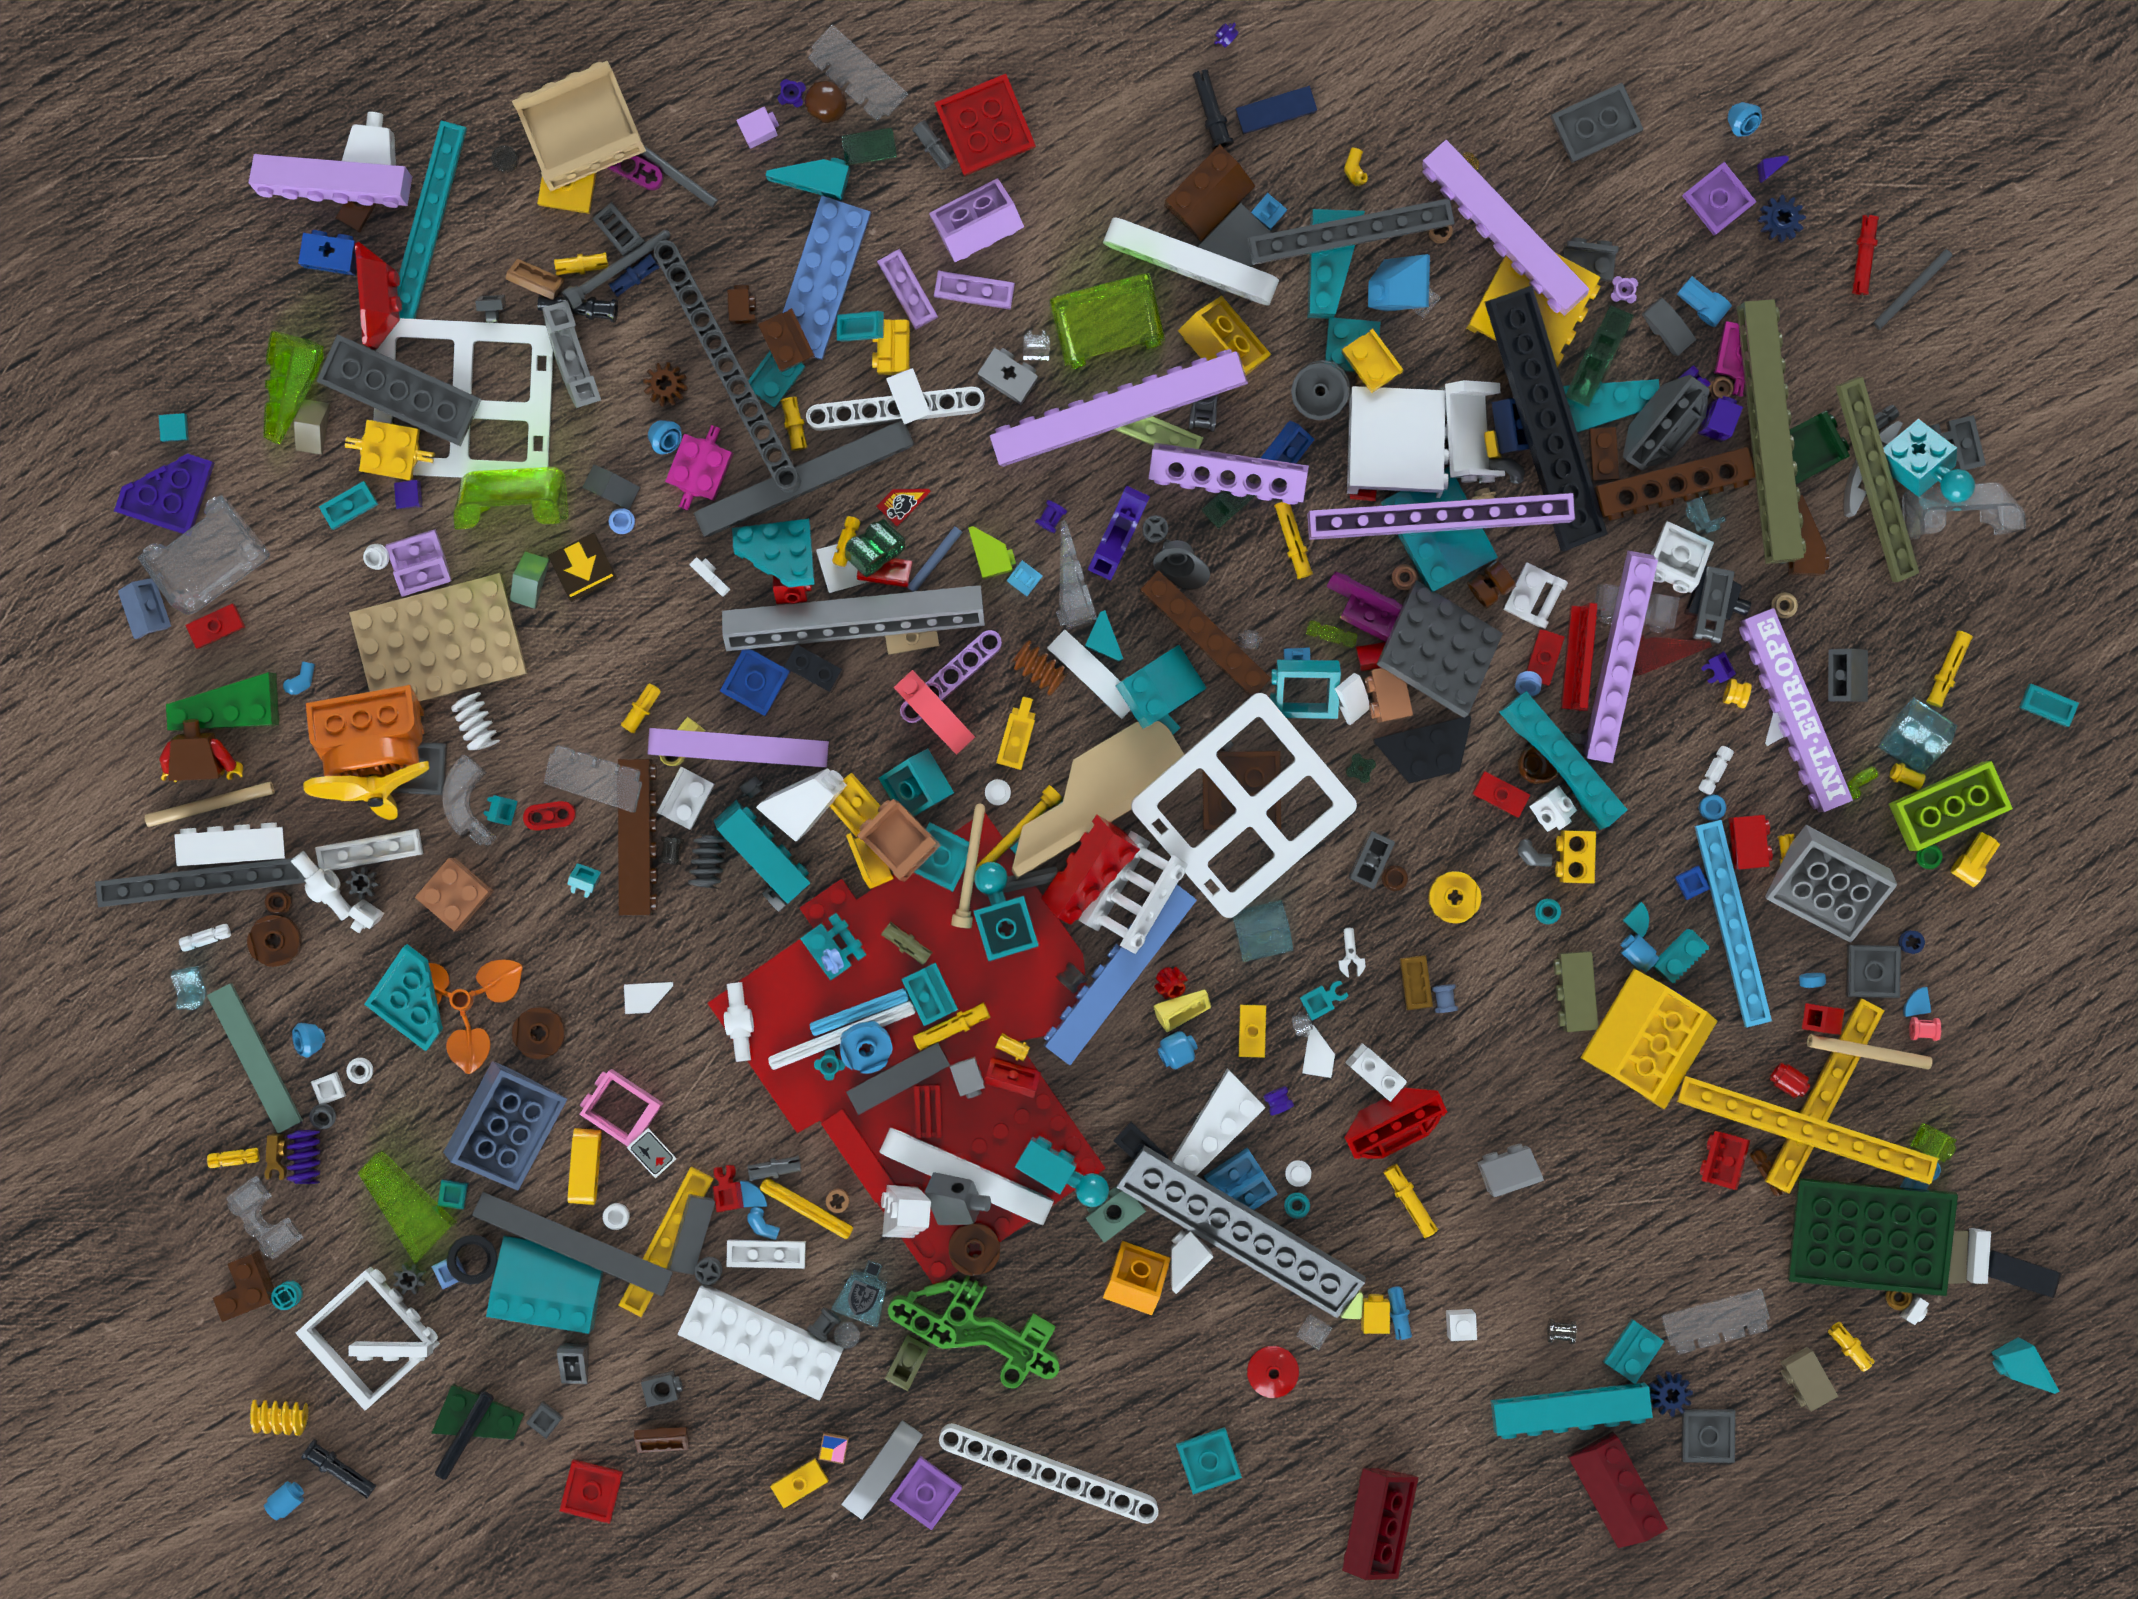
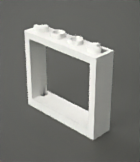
M369 1267L296 1332L297 1336L364 1410H367L420 1361H408L372 1393L315 1329L321 1321L368 1280L422 1342H433V1350L440 1344L437 1341L438 1336L430 1327L426 1328L419 1321L421 1317L417 1311L411 1307L408 1308L402 1302L403 1296L395 1288L391 1289L385 1283V1276L378 1269L374 1270L372 1267Z

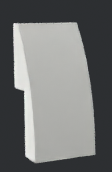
M1353 673L1335 688L1341 701L1339 708L1347 724H1353L1369 710L1368 695L1359 675Z

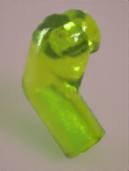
M1871 766L1855 774L1847 783L1852 799L1861 796V791L1858 787L1878 777V772L1874 767Z

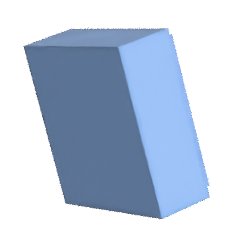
M457 1256V1257H456L457 1266H458V1268H459L460 1271H462L464 1274H466V1272H465V1270H464V1268H463V1266H462V1264H461V1262H460V1260H459V1258H458V1256ZM447 1259L431 1266L442 1289L459 1282L451 1276L447 1268Z

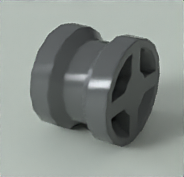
M1150 516L1143 524V536L1151 543L1161 542L1167 536L1168 523L1161 516Z
M710 1256L700 1260L695 1268L696 1279L703 1285L714 1284L722 1274L721 1262L717 1258Z

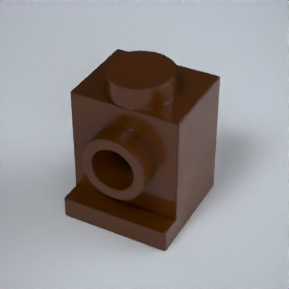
M735 285L734 289L727 290L729 322L731 325L757 324V317L755 314H752V311H756L755 296H751L749 285Z

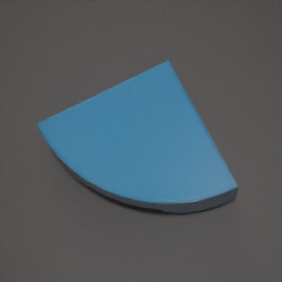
M1927 987L1918 988L1910 995L1904 1005L1903 1016L1931 1013Z
M740 1181L744 1207L768 1206L766 1196L759 1187L749 1181Z

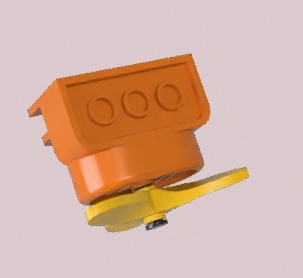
M411 685L306 703L309 740L317 755L323 761L324 777H316L303 783L305 793L314 797L341 801L364 800L378 816L387 820L396 819L398 816L397 804L390 793L401 784L416 778L429 769L428 761L419 762L418 746L421 744L424 734L420 716H424V711Z

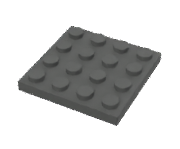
M1416 580L1411 585L1377 665L1465 718L1470 713L1503 633L1437 592H1431L1429 587Z

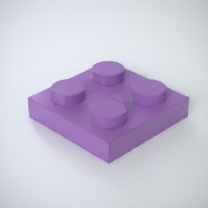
M1725 162L1682 195L1714 236L1756 203V200Z
M920 1456L889 1500L932 1530L960 1492L962 1485Z

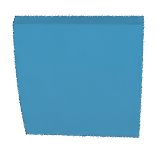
M1245 1148L1204 1175L1209 1184L1253 1210L1278 1194L1248 1148Z

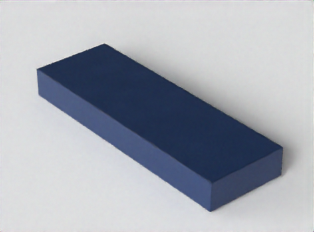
M1309 85L1238 107L1235 111L1242 134L1244 135L1317 112V107Z

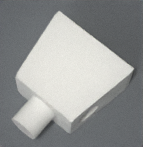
M368 112L366 126L357 124L352 126L342 161L396 166L395 137L390 129L382 128L383 114Z

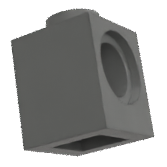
M674 1370L645 1377L641 1381L647 1408L678 1400L680 1392L683 1391L680 1376L676 1377ZM660 1382L668 1384L670 1392L667 1394L660 1393L657 1390V1384Z

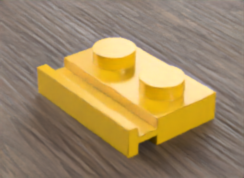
M1371 329L1367 334L1362 335L1342 349L1341 353L1371 393L1403 372V368L1374 329Z
M850 773L843 779L847 786L830 807L857 837L861 832L859 830L860 826L866 820H873L879 814L877 810L880 805L854 774Z

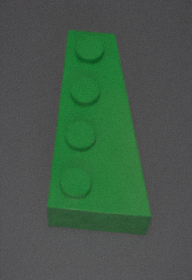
M264 673L166 704L167 730L184 731L183 721L189 719H198L200 730L279 725L276 673Z

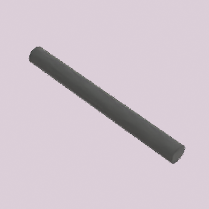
M644 146L646 151L639 155L658 167L662 172L713 208L717 204L718 199Z
M1945 249L1873 322V325L1881 330L1953 256L1952 253Z

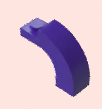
M1129 486L1125 487L1111 521L1088 567L1089 571L1110 581L1112 580L1150 496Z

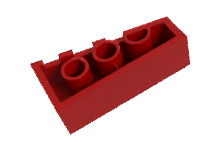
M1097 814L1092 820L1094 826L1089 833L1084 832L1080 839L1082 844L1077 852L1071 853L1066 859L1067 867L1065 870L1057 873L1041 897L1057 918L1070 925L1081 917L1083 911L1099 897V894L1109 883L1115 880L1117 874L1133 860L1140 850L1124 830Z

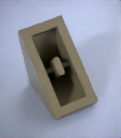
M304 399L294 420L296 451L323 455L330 403Z

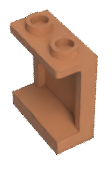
M895 799L887 800L878 808L879 814L873 820L868 819L860 826L859 830L861 832L857 836L881 858L899 880L905 882L941 844L899 801Z

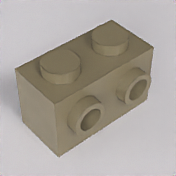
M1805 1347L1780 1361L1784 1368L1780 1372L1787 1384L1792 1383L1796 1392L1793 1395L1801 1408L1805 1406L1812 1412L1839 1397L1815 1353L1810 1348Z

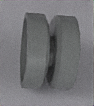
M1328 360L1312 361L1303 367L1293 380L1291 389L1293 403L1298 411L1307 418L1315 420L1330 419L1340 413L1349 400L1351 385L1349 376L1337 363ZM1318 386L1325 388L1324 395L1321 392H1316Z

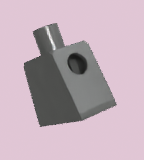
M933 1172L924 1192L931 1200V1209L938 1225L973 1224L980 1211L988 1212L991 1207L990 1196L979 1195L974 1182L970 1179Z

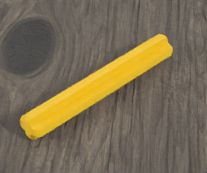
M765 1178L760 1185L762 1192L838 1236L848 1239L852 1233L853 1227L770 1178Z

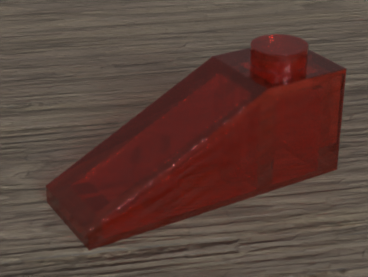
M1641 635L1633 673L1635 677L1710 648L1712 647L1711 642L1660 637L1645 639L1644 635Z

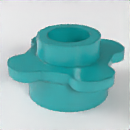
M828 1049L821 1059H817L814 1062V1067L824 1074L826 1080L830 1081L834 1079L835 1074L839 1070L845 1068V1064L837 1058L834 1050ZM829 1062L832 1063V1067H828L827 1064Z

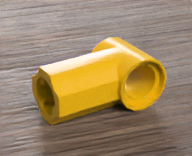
M1979 832L1967 852L1956 860L1952 866L1951 873L1970 886L1975 887L1986 873L1985 867L2000 844L1991 836Z

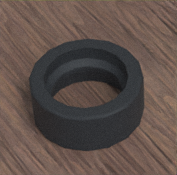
M478 1235L463 1236L456 1240L449 1248L446 1257L447 1268L451 1276L459 1282L469 1285L479 1284L487 1280L495 1271L497 1252L493 1244L485 1237ZM468 1244L479 1245L487 1254L486 1267L476 1275L464 1274L457 1266V1254L462 1247Z

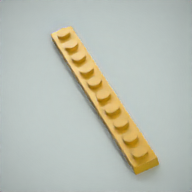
M1687 1076L1683 1079L1677 1099L1679 1103L1926 1184L1932 1183L1939 1159Z

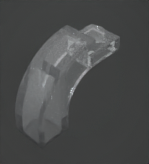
M462 755L449 771L444 783V812L451 827L459 836H464L470 831L469 837L480 846L482 844L490 846L497 837L476 819L470 807L471 792L487 772L470 756Z

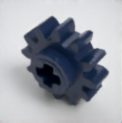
M1781 195L1777 202L1774 198H1770L1768 206L1760 208V211L1765 215L1758 218L1757 221L1765 223V226L1760 231L1766 232L1768 230L1770 232L1769 240H1772L1777 235L1779 242L1782 243L1786 239V235L1792 240L1796 237L1794 231L1800 232L1803 230V226L1798 222L1803 221L1806 216L1798 214L1803 206L1798 205L1794 207V197L1788 202H1785L1784 195ZM1784 215L1786 220L1779 222L1777 217Z

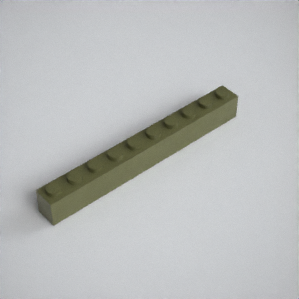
M1775 299L1747 301L1736 308L1765 564L1793 562L1804 558L1806 543L1801 536L1803 516L1798 509L1800 490L1796 487L1795 483L1797 464L1793 461L1792 456L1794 438L1790 435L1791 412L1787 409L1786 403L1789 392L1787 384H1784L1783 377L1786 365L1784 358H1781L1780 350L1783 344L1782 334L1778 332L1777 323L1780 319L1779 308L1775 306Z

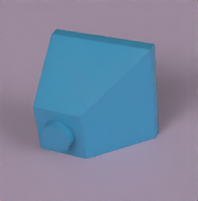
M1430 255L1384 259L1369 280L1368 307L1386 312L1429 307Z

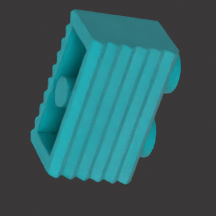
M1686 929L1659 956V960L1652 968L1666 982L1676 983V979H1679V976H1683V972H1687V968H1691V965H1694V961H1698V957H1702V954H1705V950H1709V946L1693 930Z

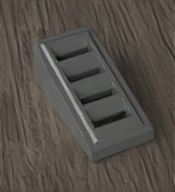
M612 202L592 218L623 256L645 243L640 234ZM615 214L616 217L605 226L603 223ZM621 222L623 223V224H622L620 227H618L613 233L610 232V231H611L612 229H614L619 223H621ZM629 230L630 232L618 242L617 239Z

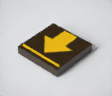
M594 532L548 555L570 602L618 580Z

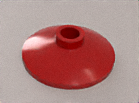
M1267 1346L1259 1349L1251 1357L1247 1367V1376L1250 1385L1257 1393L1268 1398H1278L1288 1394L1295 1387L1299 1377V1367L1295 1357L1285 1348ZM1272 1369H1276L1279 1372L1275 1378L1269 1376V1372Z

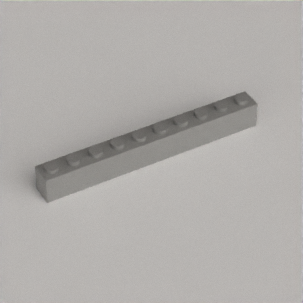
M981 585L722 611V631L726 651L985 626Z

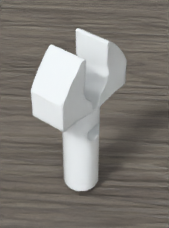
M1348 927L1344 929L1346 956L1343 960L1338 961L1340 971L1349 977L1348 965L1352 959L1357 966L1356 972L1359 977L1366 967L1365 959H1360L1356 955L1354 929Z

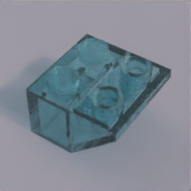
M1913 698L1898 714L1878 747L1922 774L1952 744L1957 725L1916 698Z

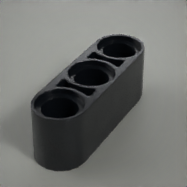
M1990 1249L1988 1277L2048 1297H2055L2062 1273Z

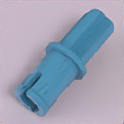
M1399 1286L1389 1288L1390 1317L1393 1319L1395 1338L1397 1340L1411 1338L1412 1333L1408 1319L1410 1311L1406 1309L1403 1289Z

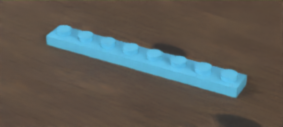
M1722 820L1694 826L1744 1027L1771 1022L1772 1019Z

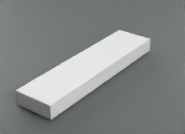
M419 829L315 847L318 867H321L323 871L326 869L334 871L423 854Z

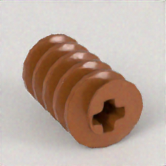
M1029 640L1013 659V661H1016L1014 670L1017 671L1024 667L1022 675L1026 677L1032 673L1031 682L1035 683L1040 679L1039 688L1042 690L1049 686L1047 694L1050 696L1056 691L1068 673L1063 675L1065 668L1063 665L1057 669L1054 668L1057 661L1055 659L1047 663V653L1039 657L1040 648L1038 646L1030 650L1031 641Z

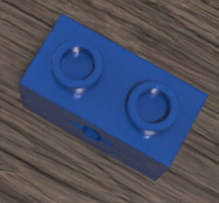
M312 230L311 234L303 233L298 264L308 269L356 276V241L353 240L352 236L337 234V238L328 237V233L318 230ZM333 248L335 250L334 253H329L327 256L325 250L330 251Z

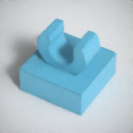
M1022 560L1007 579V582L1028 597L1043 575Z

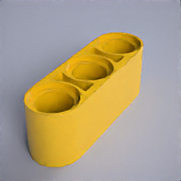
M574 1129L568 1203L595 1205L602 1141L601 1130Z

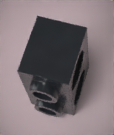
M797 644L784 666L786 669L830 693L833 692L844 672L843 669Z

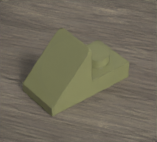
M907 1335L888 1369L885 1380L908 1391L930 1347Z

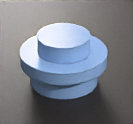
M619 508L610 514L609 526L614 532L627 534L634 528L635 518L629 510Z

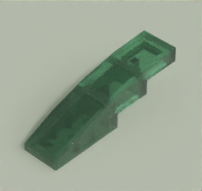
M1611 305L1609 306L1601 326L1598 327L1589 349L1586 350L1566 393V398L1590 407L1634 319L1633 314Z

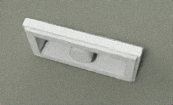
M1969 1228L1967 1280L1971 1283L1988 1284L1991 1231Z

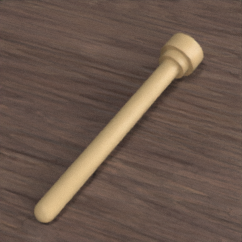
M981 803L977 804L974 809L959 909H956V913L952 915L951 925L960 928H972L973 917L969 908L985 813V806Z

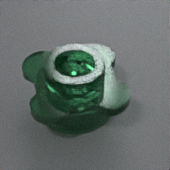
M1359 753L1354 754L1351 758L1352 763L1350 767L1346 769V774L1350 778L1355 777L1360 779L1362 783H1367L1370 781V773L1376 767V763L1373 759L1367 760L1363 758ZM1359 766H1363L1362 771L1358 769Z

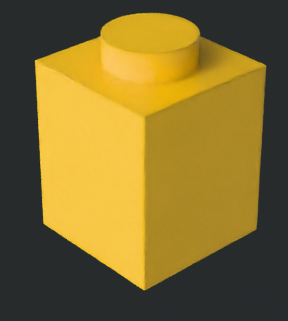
M1369 1294L1368 1298H1363L1361 1330L1364 1334H1390V1302L1388 1299H1384V1295Z

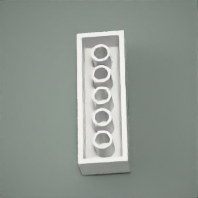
M703 1284L699 1287L678 1332L679 1336L819 1401L844 1349L829 1341L824 1342L804 1329L716 1288Z

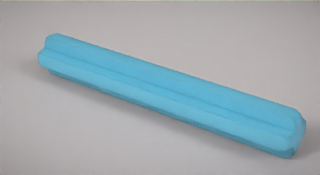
M905 988L899 989L811 1022V1032L814 1036L823 1034L905 1003L909 1000V996Z

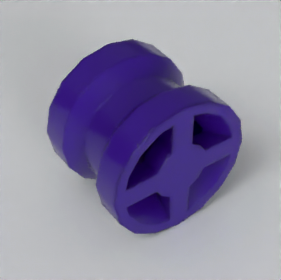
M1286 1086L1263 1095L1264 1101L1268 1102L1270 1106L1269 1113L1271 1116L1284 1112L1294 1106L1293 1101L1287 1096L1288 1090Z

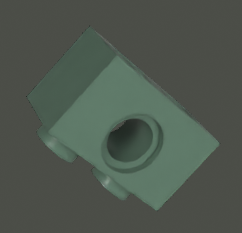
M1115 1186L1109 1191V1197L1103 1204L1087 1208L1088 1213L1085 1215V1218L1105 1243L1145 1213L1146 1210L1139 1200ZM1110 1205H1118L1121 1208V1214L1118 1217L1112 1218L1107 1215L1106 1211Z

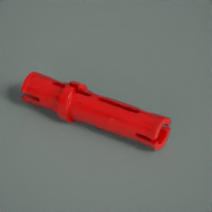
M1862 215L1860 238H1857L1856 244L1859 246L1852 294L1862 295L1863 293V295H1869L1874 247L1878 244V240H1876L1878 216L1869 215L1867 217L1868 215Z

